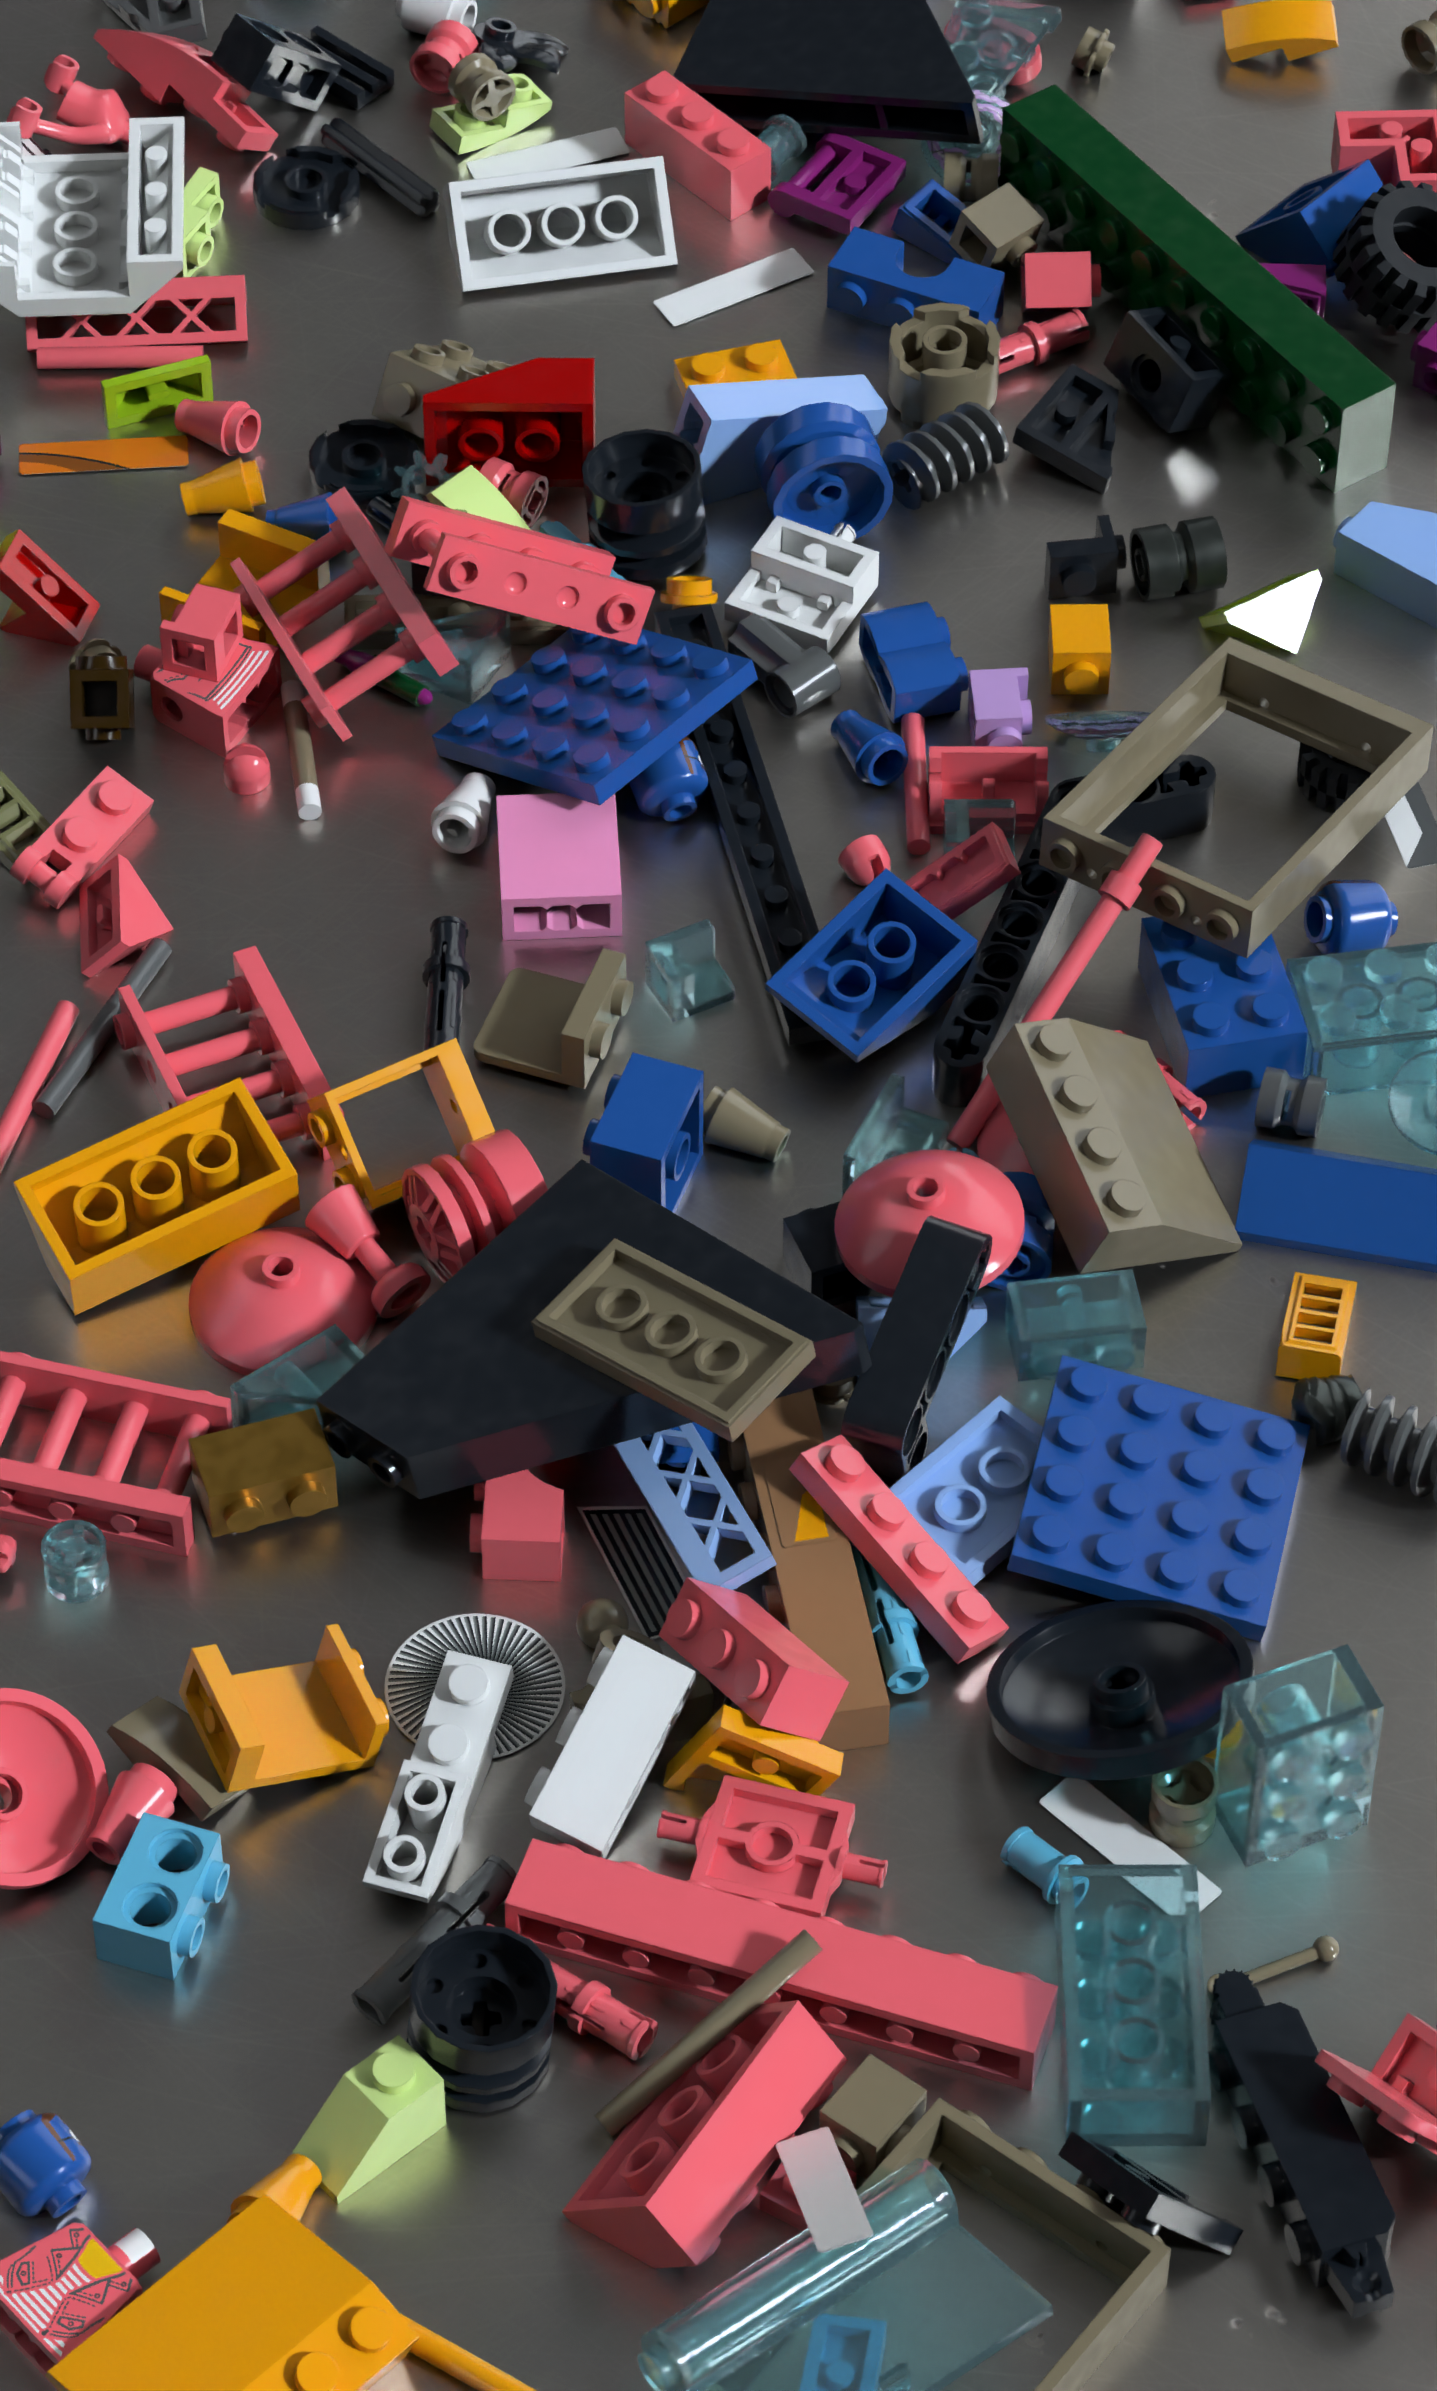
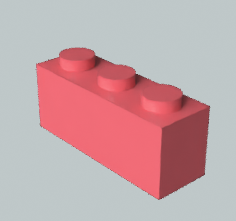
M665 70L624 93L625 143L645 158L663 156L665 173L729 221H733L768 200V194L771 192V148Z
M689 1577L686 1578L675 1602L669 1608L665 1623L658 1635L756 1723L764 1727L812 1740L821 1741L849 1684L843 1676L747 1594Z

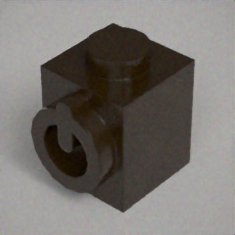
M127 656L76 657V670H69L71 729H86V740H121V728H135L134 669H127Z

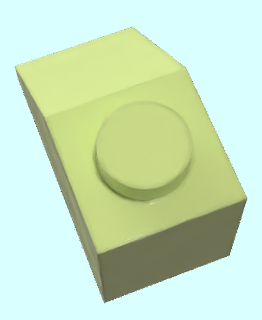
M398 2034L342 2076L293 2150V2154H301L317 2165L322 2174V2182L319 2186L338 2205L446 2126L444 2079Z

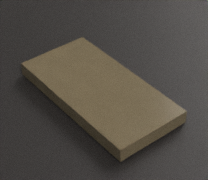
M616 1238L531 1322L535 1337L732 1443L816 1357L813 1341Z

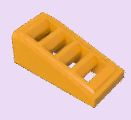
M1295 1272L1278 1348L1275 1376L1301 1380L1305 1377L1316 1376L1317 1378L1329 1377L1330 1375H1341L1357 1289L1356 1281ZM1303 1306L1315 1309H1322L1338 1312V1314H1331L1301 1308ZM1299 1322L1334 1327L1335 1329L1299 1324ZM1296 1337L1307 1338V1339H1313V1340H1320V1341H1326V1342H1332V1343H1331V1344H1327V1343H1321V1342H1315V1341L1297 1339Z

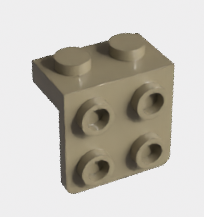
M442 340L441 345L435 346L414 344L413 349L390 352L371 415L395 424L424 439V394L512 365L496 360L485 362L472 356L474 352L472 347L454 340Z
M603 948L586 984L525 968H516L510 971L474 1041L475 1058L485 1063L585 1089L599 1059L603 1060L608 1053L612 1034L620 1016L624 1017L632 1001L634 983L626 979V954Z

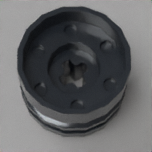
M652 429L625 431L604 439L588 453L582 466L589 541L597 548L607 550L616 557L612 569L625 579L639 581L664 579L687 570L701 558L708 543L703 503L702 470L699 453L688 440L667 431Z
M478 1924L451 1930L429 1944L413 1968L406 2042L444 2079L445 2104L455 2110L487 2113L512 2107L533 2093L548 2071L558 1983L550 1960L532 1940L508 1928Z

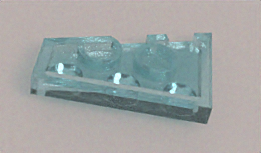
M956 0L945 38L971 89L981 90V93L987 94L989 97H998L1002 100L1006 95L1005 87L1021 66L1026 68L1036 55L1035 47L1047 32L1052 34L1062 21L1060 7L1011 0ZM979 98L976 99V102L978 104H990L994 107H997L998 105L995 102H988L986 100ZM978 111L981 126L991 115V112Z

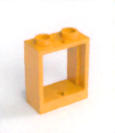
M456 1038L307 1100L311 1109L307 1116L310 1131L320 1147H327L336 1169L332 1171L334 1188L336 1189L347 1184L354 1185L368 1211L403 1197L402 1181L398 1179L374 1190L338 1104L422 1069L458 1153L452 1157L460 1162V1152L464 1144L495 1131Z

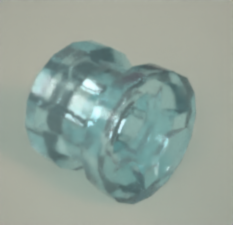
M67 1520L49 1529L41 1541L45 1584L49 1593L58 1600L67 1603H84L95 1599L103 1593L109 1583L110 1570L106 1559V1539L102 1531L94 1524L83 1520ZM77 1562L85 1563L82 1566L76 1567Z

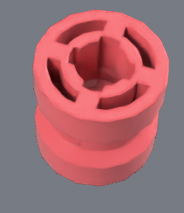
M453 20L439 21L432 27L425 39V43L417 48L409 62L413 78L421 87L429 92L437 94L449 93L448 79L452 69L467 55L479 52L478 41L470 29L460 22Z
M496 457L488 459L482 466L480 473L510 502L529 528L532 527L539 519L547 501L549 492L547 477L530 470L523 473L517 472L512 463Z

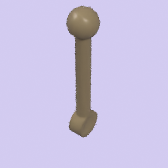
M1328 1935L1320 1936L1315 1940L1313 1947L1249 1970L1243 1974H1249V1979L1253 1980L1254 1984L1317 1959L1322 1962H1331L1338 1956L1340 1948L1338 1942L1333 1937ZM1219 1974L1211 1976L1207 1982L1206 1993L1212 2002H1216L1213 2001L1214 1995H1212L1214 1980L1219 1978Z

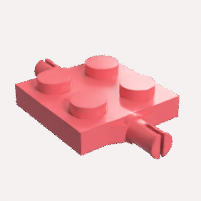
M724 1775L716 1801L704 1813L702 1819L663 1810L657 1828V1838L695 1845L696 1862L690 1879L702 1881L715 1890L747 1899H766L776 1904L779 1908L811 1917L825 1916L830 1897L840 1886L843 1879L877 1886L882 1889L888 1868V1860H879L849 1853L848 1840L855 1820L854 1803Z

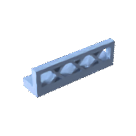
M693 1423L678 1426L681 1431L671 1430L672 1428L614 1444L613 1446L692 1579L735 1590L777 1565ZM642 1440L651 1441L649 1450H647ZM666 1444L692 1448L693 1452L685 1474L659 1470L658 1465ZM702 1467L709 1477L699 1476ZM669 1486L679 1488L676 1497ZM694 1490L720 1494L721 1499L713 1521L688 1517L686 1515ZM730 1514H732L738 1525L728 1523ZM697 1533L708 1535L705 1544H703ZM722 1537L748 1541L754 1551L753 1554L720 1572L714 1562Z

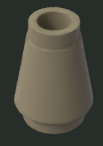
M715 1086L703 1103V1135H705V1142L758 1158H765L773 1163L777 1161L786 1146L791 1130L780 1125L779 1121L754 1104L734 1087L726 1091Z

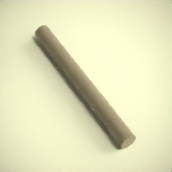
M803 1929L594 2115L595 2118L613 2137L822 1951L819 1944Z

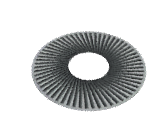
M472 1613L455 1615L440 1619L423 1627L400 1646L386 1672L384 1694L390 1716L400 1731L416 1744L448 1650L511 1665L514 1678L494 1735L497 1747L492 1759L517 1752L541 1737L558 1716L565 1696L564 1670L552 1646L539 1633L525 1624L493 1614Z

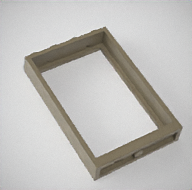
M1229 637L1043 818L1039 865L1098 891L1110 871H1118L1132 848L1100 833L1225 710L1372 773L1249 901L1157 859L1153 861L1139 883L1142 891L1132 907L1244 958H1248L1424 776L1428 770L1434 725Z
M939 2097L856 2191L872 2228L873 2236L824 2253H819L814 2241H812L680 2391H749L943 2169L1121 2286L1033 2391H1079L1167 2286L1171 2248L1164 2244L1159 2235L1155 2236L1140 2229L1106 2207L1100 2196L1090 2188L1080 2184L1073 2185L1048 2169L1045 2162L1032 2150L1025 2147L1016 2148L993 2133L985 2121L975 2113L964 2109L959 2111Z

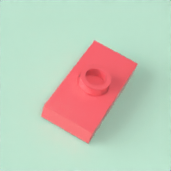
M991 822L904 883L953 920L1021 874L1004 832L994 822Z

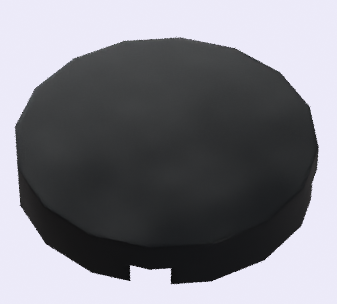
M320 146L292 147L286 149V156L274 160L273 154L265 159L255 171L253 179L254 203L262 216L282 227L293 230H316L332 226L350 216L358 205L360 197L359 173L356 167L352 168L348 165V158L337 151Z
M375 419L350 420L339 424V431L327 436L326 430L316 438L309 451L310 482L319 495L327 492L334 494L345 487L360 509H367L370 501L377 496H381L393 504L400 501L401 496H406L413 491L420 478L419 447L414 439L411 442L406 438L404 430L395 424Z

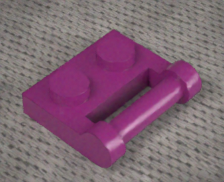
M825 134L816 143V152L788 182L784 181L777 184L768 194L767 199L770 208L781 217L787 218L796 214L848 236L854 226L859 228L906 177V160L846 135ZM830 167H836L813 192L809 191Z

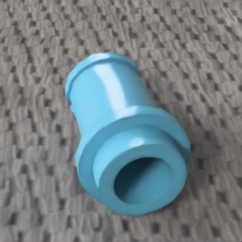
M1028 1826L1018 1828L1010 1835L1000 1854V1858L1003 1859L1002 1862L1042 1889V1897L1049 1904L1061 1903L1064 1906L1073 1904L1082 1895L1089 1881V1874L1083 1869V1861L1076 1855L1066 1857L1034 1834V1831Z

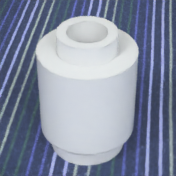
M397 0L395 12L400 17L403 29L425 36L441 20L460 22L472 32L477 18V3L475 0Z

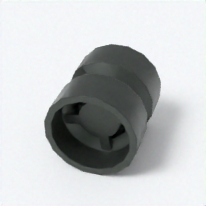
M1213 516L1179 521L1175 531H1172L1166 523L1132 529L1129 541L1130 562L1135 586L1143 601L1175 596L1176 591H1180L1182 585L1190 593L1225 587L1228 572L1225 543L1219 524Z

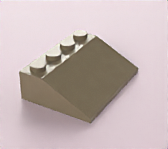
M1071 1018L1016 1023L1012 1026L986 1065V1069L1079 1274L1239 1251L1243 1244L1147 1040Z

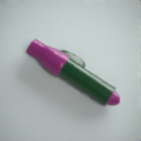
M350 649L334 661L345 666L350 672H353L377 655L372 656L368 653ZM399 669L376 684L382 689L418 707L428 705L433 700L427 685L400 672Z

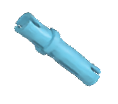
M850 1541L876 1650L879 1652L886 1674L887 1686L890 1687L893 1693L908 1694L917 1691L927 1683L929 1674L927 1668L924 1667L916 1641L919 1633L916 1617L909 1609H906L905 1603Z

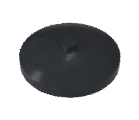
M1121 1600L1093 1604L1059 1614L1020 1635L1008 1645L994 1663L988 1676L986 1696L991 1725L996 1737L1011 1754L1021 1761L1040 1770L1065 1777L1089 1780H1119L1153 1775L1183 1766L1203 1757L1225 1743L1244 1724L1252 1710L1256 1697V1679L1253 1657L1248 1644L1235 1628L1221 1618L1207 1611L1175 1602Z

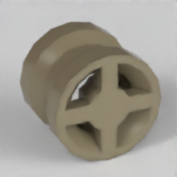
M473 53L464 57L452 69L448 79V89L451 95L462 104H465L468 111L480 121H489L499 117L511 105L515 96L516 86L513 79L502 70H498L496 63L484 53Z

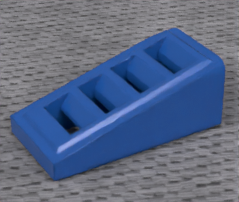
M931 179L899 207L891 230L907 242L948 264L952 262L954 257L964 260L949 244L961 211L967 208V206L934 179ZM946 226L952 230L947 233L942 228Z

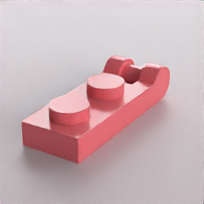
M107 765L32 846H28L19 855L12 865L9 874L24 885L30 881L44 892L42 899L58 910L79 889V885L93 874L147 816L154 800ZM47 861L54 865L56 868H58L61 872L58 874L49 866H47Z

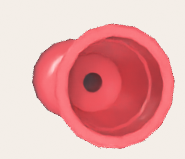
M347 1184L332 1190L321 1198L308 1213L305 1220V1225L308 1229L346 1260L358 1259L377 1281L371 1294V1302L382 1318H392L406 1311L429 1288L431 1277L422 1266L412 1262L396 1266L377 1243L380 1238V1231L354 1185Z

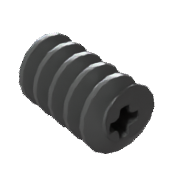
M968 401L957 406L954 411L940 415L937 421L928 422L922 425L920 430L906 434L902 440L899 439L889 443L883 451L882 458L893 482V496L906 508L916 510L921 508L922 500L931 502L938 499L941 493L940 490L945 493L950 492L956 488L958 481L961 483L969 482L973 479L975 472L980 474L990 470L992 462L999 464L1006 461L1009 456V443L1004 430L990 411L978 403Z
M1369 1388L1356 1404L1343 1432L1340 1447L1342 1462L1348 1466H1356L1364 1460V1470L1372 1477H1378L1387 1470V1480L1390 1485L1402 1487L1410 1481V1489L1413 1495L1417 1497H1426L1434 1490V1501L1437 1505V1415L1433 1416L1426 1426L1421 1429L1417 1427L1419 1407L1411 1405L1400 1419L1394 1417L1395 1397L1389 1394L1377 1408L1371 1407L1372 1391Z

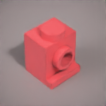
M196 583L184 605L179 604L175 608L171 621L163 620L159 627L163 669L218 683L243 637L240 594Z

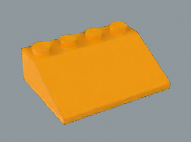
M264 2193L47 2371L45 2376L58 2391H367L406 2357L420 2336L368 2277Z

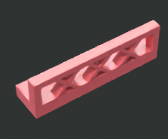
M245 275L172 278L137 309L140 310L137 313L126 314L131 320L114 336H102L87 322L92 315H70L76 322L61 338L38 339L37 317H25L27 351L37 352V347L186 346L248 343ZM235 305L236 330L212 331L197 316L206 306ZM195 306V308L192 311H190L187 307ZM176 307L186 316L172 333L158 334L142 320L151 308ZM193 322L203 332L183 331ZM136 325L147 333L128 335ZM81 327L92 335L91 337H73Z

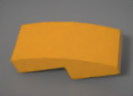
M1271 0L1221 10L1225 48L1232 63L1278 49H1283L1288 61L1339 47L1334 6L1329 0Z

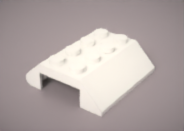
M184 116L129 118V152L23 156L20 122H0V305L19 317L131 314L183 270Z

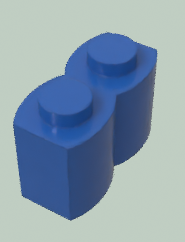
M927 601L861 614L859 646L870 676L876 682L883 707L893 723L901 722V718L911 712L928 717L960 710L961 693L967 691L969 687L968 672L963 658L954 657L950 649V631L943 616L937 617Z

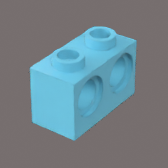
M143 1812L92 1919L97 1959L174 1981L185 1956L193 1958L201 1945L205 1929L203 1917L210 1902L219 1903L227 1888L230 1865L223 1862L220 1833ZM179 1869H183V1870H184V1871H182V1872H171V1871H173V1870H179ZM152 1923L160 1924L154 1927H145V1925Z

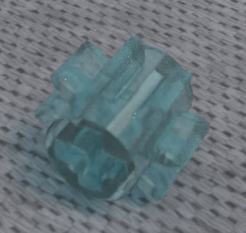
M416 450L413 453L414 465L408 469L395 466V472L403 477L402 487L395 489L391 494L395 498L406 496L430 503L426 495L416 493L415 486L423 483L422 473L426 472L429 476L439 478V485L457 473H447L444 470L448 460L447 455L439 453L433 463L429 464L425 455L421 451Z

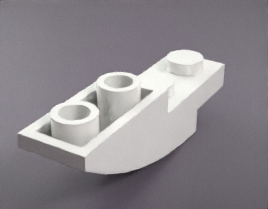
M451 1650L447 1651L411 1759H404L362 1880L364 1887L426 1903L430 1902L463 1837L497 1746L494 1735L514 1678L511 1665Z

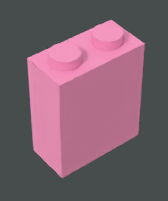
M561 793L496 796L502 940L622 936V890L615 794L601 805Z

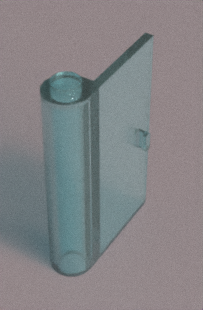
M916 2158L858 2196L872 2228L873 2236L824 2253H819L809 2228H807L641 2336L640 2345L642 2352L638 2355V2364L645 2379L656 2391H940L1053 2315V2305L959 2224L956 2198L950 2185L932 2163L922 2158Z

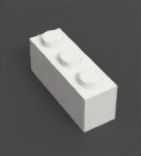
M622 1635L614 1651L607 1647L601 1650L587 1679V1683L595 1687L584 1710L573 1706L569 1711L555 1741L564 1746L552 1770L544 1766L539 1769L524 1800L526 1804L533 1807L529 1814L531 1826L566 1844L578 1847L584 1853L606 1858L696 1684L694 1670L625 1635Z

